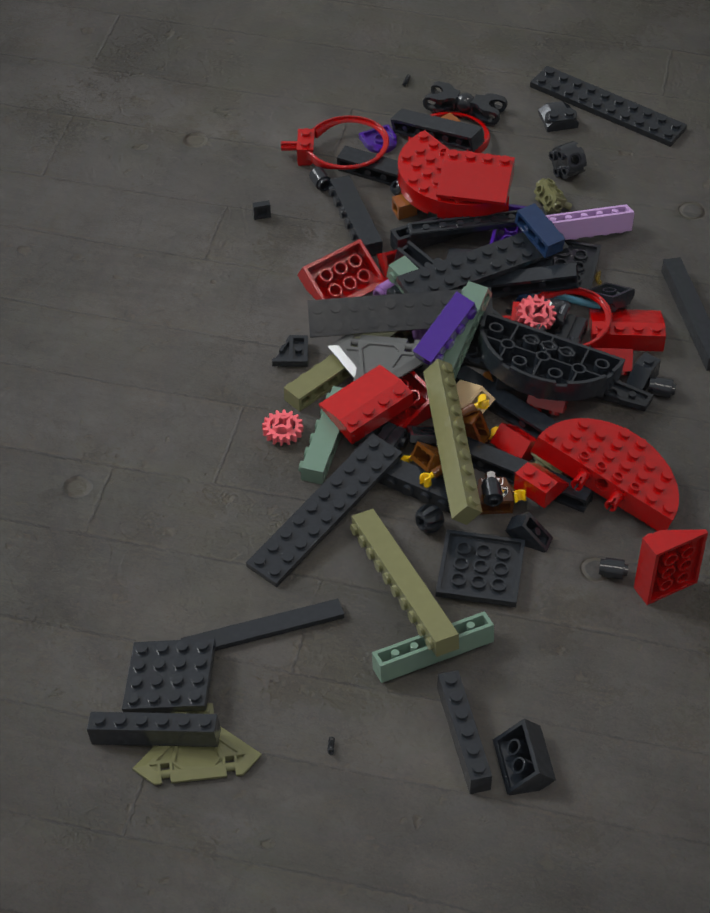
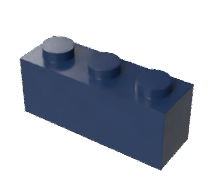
M534 203L517 210L515 223L544 258L563 250L565 243L564 235L557 230L542 209Z

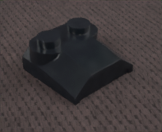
M563 101L546 103L538 109L546 132L574 129L579 126L577 112Z
M608 282L588 289L603 297L610 306L611 312L627 307L635 296L634 288Z

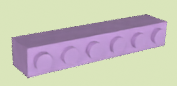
M625 204L546 215V217L564 235L565 240H577L583 237L591 238L597 235L632 231L634 211Z

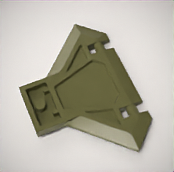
M207 703L206 711L171 713L214 714L213 703ZM221 727L218 747L154 746L132 769L153 785H162V779L171 778V784L227 777V771H236V776L244 775L262 754Z

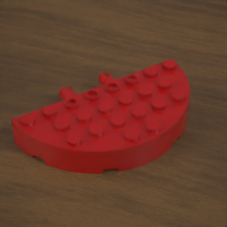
M424 130L412 137L400 151L398 157V185L405 199L422 212L427 214L431 212L437 214L438 218L445 219L462 216H485L509 211V196L506 206L436 197L442 162L448 148Z
M590 418L564 420L545 429L538 436L531 450L533 454L572 477L571 486L573 489L578 484L575 490L579 491L585 485L606 498L605 508L608 509L612 505L609 510L611 512L620 507L657 531L667 530L677 513L679 490L671 468L653 446L627 428Z

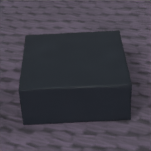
M269 200L252 203L254 220L271 218Z

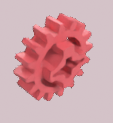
M537 294L533 298L528 295L526 299H522L517 307L516 316H520L518 322H523L524 325L533 328L537 324H541L539 329L542 325L546 329H550L556 320L554 317L557 313L553 311L555 306L549 305L550 300L544 301V296L539 299Z
M283 409L282 413H279L276 410V414L269 413V418H264V423H262L263 436L267 437V441L273 440L274 445L277 442H280V446L285 442L287 445H290V441L296 443L297 437H302L303 420L299 419L298 414L293 416V411L286 413V410Z

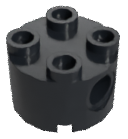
M577 142L565 143L553 148L549 152V159L552 161L553 173L556 177L567 179L585 172L586 169L584 167L587 166L586 155L582 147L578 148Z

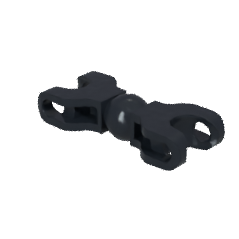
M440 81L433 83L431 93L427 94L423 99V105L427 110L438 113L445 111L455 112L457 108L462 113L470 112L471 116H475L483 123L495 125L499 122L500 112H503L508 105L507 99L504 96L493 93L485 95L476 94L475 97L469 93L460 94V90H456L451 84ZM428 100H431V101L436 102V103H435V104H430V103L428 102ZM495 102H501L502 106L495 104Z

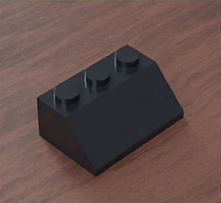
M524 718L493 739L508 795L540 791L556 781L540 725Z

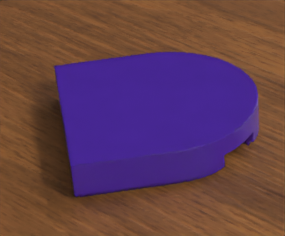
M389 124L383 125L389 136V146L386 153L392 151L397 145V136ZM375 129L359 133V139L369 151L374 153L380 152L383 146V139Z

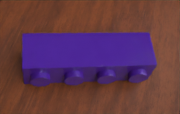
M456 291L414 348L413 353L415 357L429 366L436 359L443 360L447 349L450 350L453 347L455 338L458 334L461 335L464 332L466 323L475 317L477 313L475 303Z

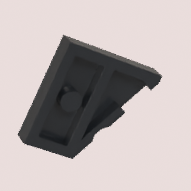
M289 335L286 343L279 349L277 357H273L272 366H308V335Z

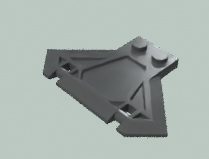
M354 334L345 335L327 346L354 378L353 381L378 365L383 366L398 378H402L425 364L416 358L413 353L414 348L420 341L416 339L414 344H411L405 338L361 335L360 339H356Z

